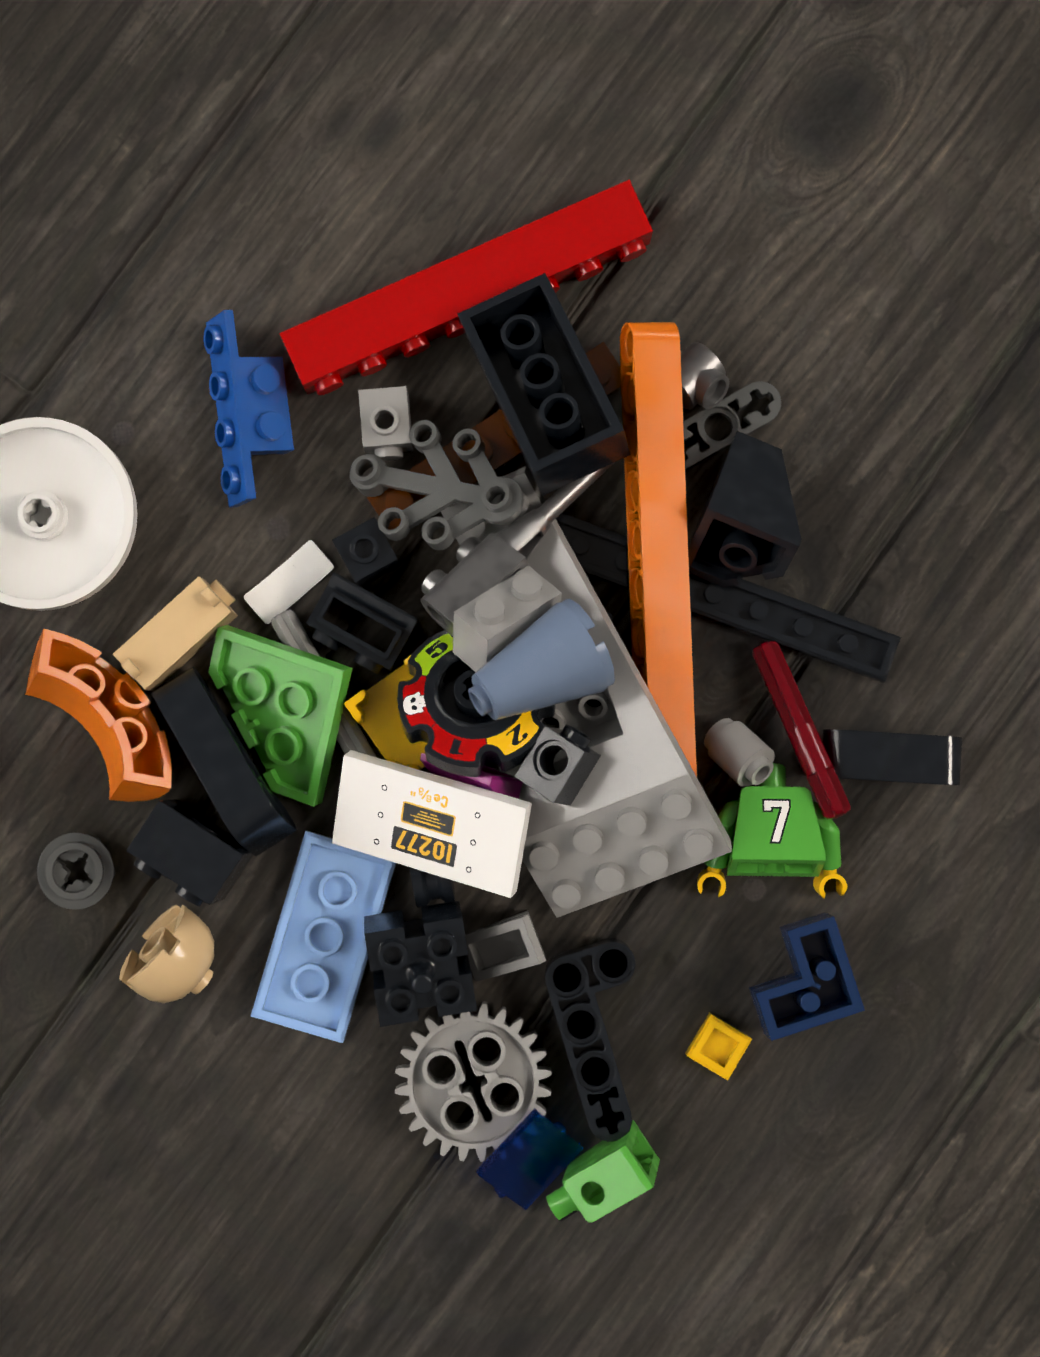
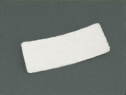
M309 540L274 572L246 593L244 600L265 624H269L275 616L286 611L334 569V565L312 540Z

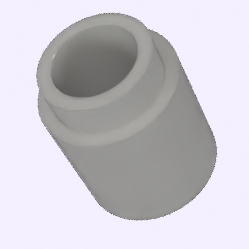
M724 718L715 723L707 732L704 745L708 749V756L741 787L759 785L772 773L775 757L774 751L742 722Z

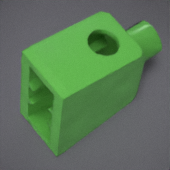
M632 1120L629 1132L621 1139L613 1142L602 1140L571 1161L562 1179L563 1186L546 1196L547 1203L559 1221H563L577 1211H580L588 1223H592L652 1189L660 1159L635 1121Z

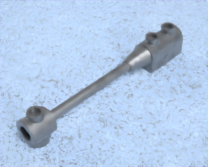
M693 342L683 352L681 351L683 408L691 410L696 404L701 405L705 409L715 407L724 398L729 388V378L726 376L721 361L709 348L698 342ZM614 463L559 488L537 510L533 509L497 533H490L482 542L476 537L466 539L457 550L456 558L460 562L448 574L437 569L432 571L423 581L422 592L425 595L420 601L425 610L444 630L453 636L454 611L503 582L519 570L529 566L527 559L550 528V523Z

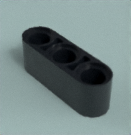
M823 729V744L839 779L960 786L962 737Z

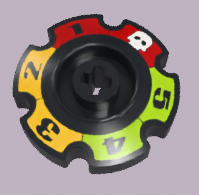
M446 630L433 635L416 649L408 660L409 672L414 677L408 681H400L398 684V710L402 728L409 742H426V760L441 770L460 776L479 777L481 776L482 768L489 763L497 764L503 772L519 766L523 763L532 746L536 743L538 736L546 726L540 720L555 715L556 705L499 720L492 719L488 713L481 716L472 704L468 694V689L473 687L472 675L476 672L453 653V636Z

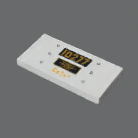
M350 750L343 757L332 844L511 898L517 892L532 803Z

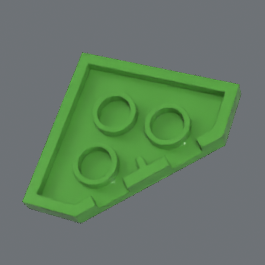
M229 625L218 627L208 673L216 688H223L235 713L231 714L248 748H255L267 771L263 776L271 791L313 807L321 804L328 780L352 667Z

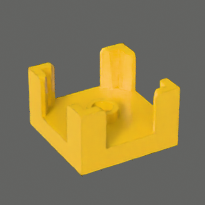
M410 655L403 661L405 664L367 691L361 690L343 704L355 721L361 724L387 761L421 770L425 765L420 761L421 753H425L427 743L423 741L409 742L402 728L397 702L399 682L408 681L414 677L409 672L408 660L411 657Z

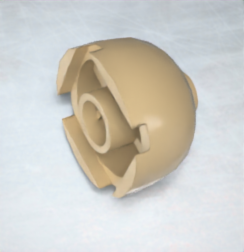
M183 904L181 908L178 905L172 906L161 914L144 932L142 937L147 941L140 953L138 954L133 949L130 951L121 968L119 978L137 994L154 1002L167 1003L182 999L190 992L195 995L200 993L213 976V971L209 968L214 959V939L209 927Z

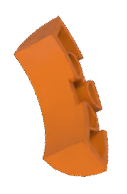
M43 629L33 656L25 695L40 698L60 707L80 722L90 733L98 745L107 767L110 787L109 800L125 802L148 801L160 798L168 793L171 789L172 767L166 734L164 730L160 731L158 723L149 708L151 702L140 686L128 673L121 674L110 663L100 657L102 652L63 633Z

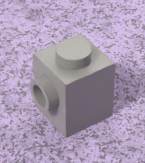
M407 387L358 390L362 443L366 455L375 454L383 461L402 459L403 452L413 451V444L409 438L411 416Z

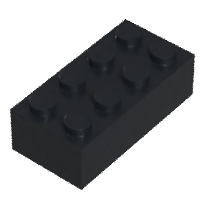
M545 273L457 314L467 340L542 496L631 455L624 429Z

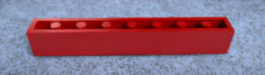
M629 179L279 334L307 395L315 391L317 395H325L343 386L342 379L360 372L361 376L374 374L387 366L385 360L401 353L404 354V357L417 355L430 347L429 341L444 334L448 338L464 334L465 332L457 315L458 313L541 274H546L556 293L560 289V283L574 277L578 281L592 278L603 271V264L619 258L621 262H627L639 257L646 252L645 246L650 244L653 230Z

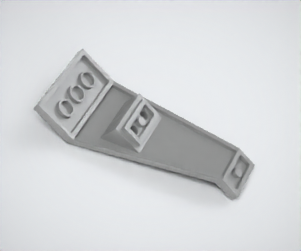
M527 466L503 476L513 479L520 486L524 495L521 513L514 521L533 509L537 510L546 501L541 495ZM505 493L497 495L491 504L500 503L504 499ZM456 502L442 510L441 513L444 519L449 520L471 505ZM555 519L550 523V528L528 557V565L562 592L561 602L571 599L579 604L588 614L595 627L587 631L595 645L604 641L612 660L615 675L614 684L605 689L604 692L556 704L553 718L557 719L559 723L551 725L547 724L543 719L540 720L546 726L562 730L566 724L576 728L591 739L588 747L601 755L571 806L552 803L525 783L522 784L519 799L532 803L522 861L558 918L732 852V841ZM484 521L456 537L459 545L470 537H476L482 542L490 533H497L511 523L497 525ZM589 699H596L600 701L602 705L598 707L589 706L586 703V701ZM564 749L560 750L554 758V769L557 774L562 773L568 763V757ZM522 764L504 773L515 776Z

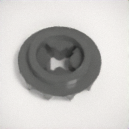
M82 832L61 835L45 847L39 858L37 878L40 888L50 901L62 908L77 910L93 906L110 891L116 874L112 860L113 854L99 838ZM88 854L84 870L89 874L88 877L93 882L77 879L66 888L65 886L69 881L68 877L71 871L61 859L75 863L85 858Z

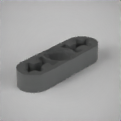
M753 382L722 399L715 407L704 409L683 421L684 442L692 438L693 434L687 429L694 426L698 441L707 449L704 452H700L698 443L688 448L685 452V471L730 447L737 431L751 435L770 424L781 409V396L778 390L767 382ZM755 393L759 399L767 397L770 401L765 408L767 415L762 416L759 411L748 414L742 420L748 427L741 429L739 417L729 405L734 403L738 413L751 403V394ZM721 415L729 421L731 425L729 437L717 441L711 439L706 434L704 424L710 416Z

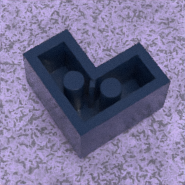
M824 912L781 926V934L794 973L749 987L763 1033L773 1041L865 1011L834 916Z

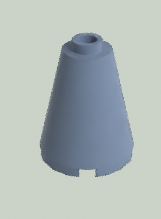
M571 599L554 604L472 675L473 687L468 689V694L472 704L481 716L488 713L492 719L499 720L601 693L614 684V667L609 651L604 641L595 645L587 631L595 627V625L579 604Z

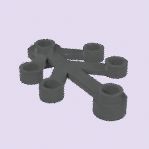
M421 420L415 423L410 429L409 438L419 452L424 453L435 476L388 467L379 456L373 454L359 456L354 460L350 469L352 484L364 496L376 497L384 493L388 488L425 495L426 497L404 510L396 507L384 510L379 516L378 527L388 539L398 541L405 538L409 534L410 529L427 520L422 527V537L434 550L448 548L456 537L484 521L497 525L511 523L520 515L524 504V495L520 486L511 478L497 477L484 453L485 443L478 432L473 429L459 431L453 439V448L460 459L469 462L479 485L461 482L441 445V433L428 420ZM426 432H432L431 437L427 441L419 442L421 435ZM470 440L476 441L472 449L468 451L462 450L466 442ZM373 467V471L368 476L362 477L367 469ZM505 493V497L500 503L491 504L497 495ZM456 502L471 505L449 520L442 517H432ZM401 519L400 525L397 528L388 530L392 520ZM445 528L442 537L432 539V534L436 529Z

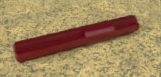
M776 641L762 643L753 649L752 655L821 812L827 820L841 817L851 810V805L787 661Z

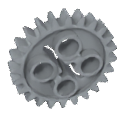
M486 1001L482 1002L478 1014L466 1012L460 1013L458 1016H443V1022L438 1023L433 1017L428 1015L425 1018V1023L429 1032L425 1034L413 1029L410 1034L418 1045L417 1048L410 1046L402 1047L400 1053L411 1063L398 1065L395 1073L399 1076L408 1078L407 1082L401 1083L395 1088V1094L409 1096V1100L401 1105L399 1111L401 1114L415 1112L416 1117L409 1126L410 1131L425 1127L427 1132L423 1144L427 1146L438 1138L442 1141L440 1155L445 1156L453 1145L458 1147L459 1159L463 1162L469 1149H476L480 1162H483L486 1156V1147L493 1146L496 1153L502 1157L504 1156L503 1141L509 1139L514 1145L520 1147L522 1140L518 1130L523 1128L528 1132L534 1133L536 1125L530 1118V1115L545 1116L546 1108L537 1101V1097L551 1096V1088L539 1083V1080L552 1075L551 1068L537 1066V1062L547 1055V1051L545 1048L531 1049L530 1046L537 1038L535 1030L524 1035L519 1033L523 1024L521 1016L510 1024L505 1022L506 1007L504 1006L498 1010L494 1017L488 1015ZM483 1037L493 1038L499 1043L501 1052L493 1060H481L473 1050V1045L477 1040ZM457 1040H461L464 1043L474 1074L486 1077L481 1082V1093L492 1114L490 1121L484 1120L473 1087L471 1085H462L466 1078V1069L455 1048ZM439 1055L447 1056L454 1062L456 1071L448 1078H437L429 1070L428 1064L430 1060ZM509 1083L516 1087L519 1093L516 1101L506 1106L496 1103L491 1096V1091L496 1085ZM463 1101L471 1106L474 1115L468 1122L459 1124L450 1120L446 1109L453 1102Z

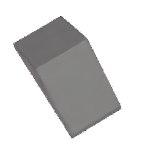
M528 910L465 934L469 964L475 982L538 965L546 961L545 953Z

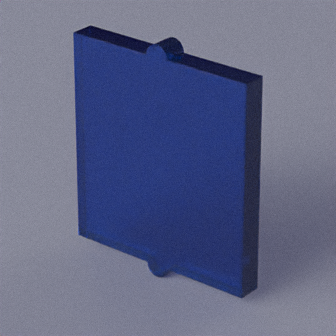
M534 1108L483 1162L476 1172L482 1179L495 1187L494 1190L500 1198L507 1196L526 1210L584 1148L566 1133V1128L561 1122L554 1124Z

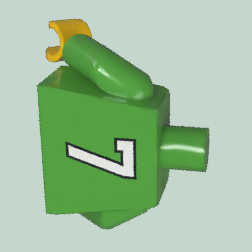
M773 763V771L763 783L758 786L742 787L738 800L727 802L719 813L718 817L732 841V852L704 862L708 867L702 870L697 878L700 894H702L703 881L708 877H715L720 881L718 897L725 893L726 879L721 871L726 867L727 876L814 877V889L822 898H825L824 885L832 878L836 879V892L840 896L844 895L847 891L846 880L837 873V869L841 867L839 828L832 819L827 820L823 816L818 803L813 801L811 791L808 788L787 787L786 768L784 765Z

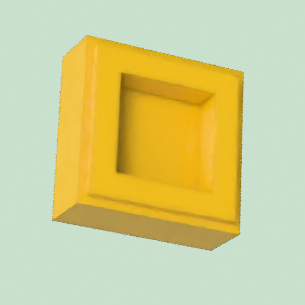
M709 1012L685 1054L728 1081L752 1038Z

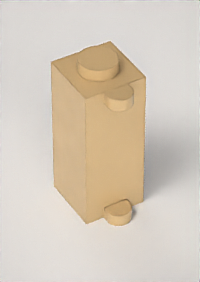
M198 576L117 649L113 655L121 663L123 669L144 690L154 692L216 636L218 627L228 625L238 616L230 607L235 599L217 579L209 584Z

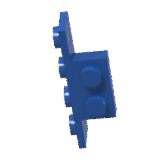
M223 310L206 322L203 341L205 350L210 354L212 374L209 380V390L212 399L216 401L218 415L215 425V439L218 446L222 448L224 464L221 471V487L223 492L227 494L229 508L239 507L256 499L251 455L287 454L294 450L283 358L239 357L233 310Z

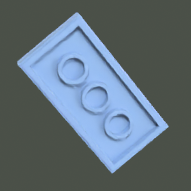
M305 831L251 1017L339 1043L344 1042L368 961L364 935V916L382 913L396 863L332 844L331 837Z

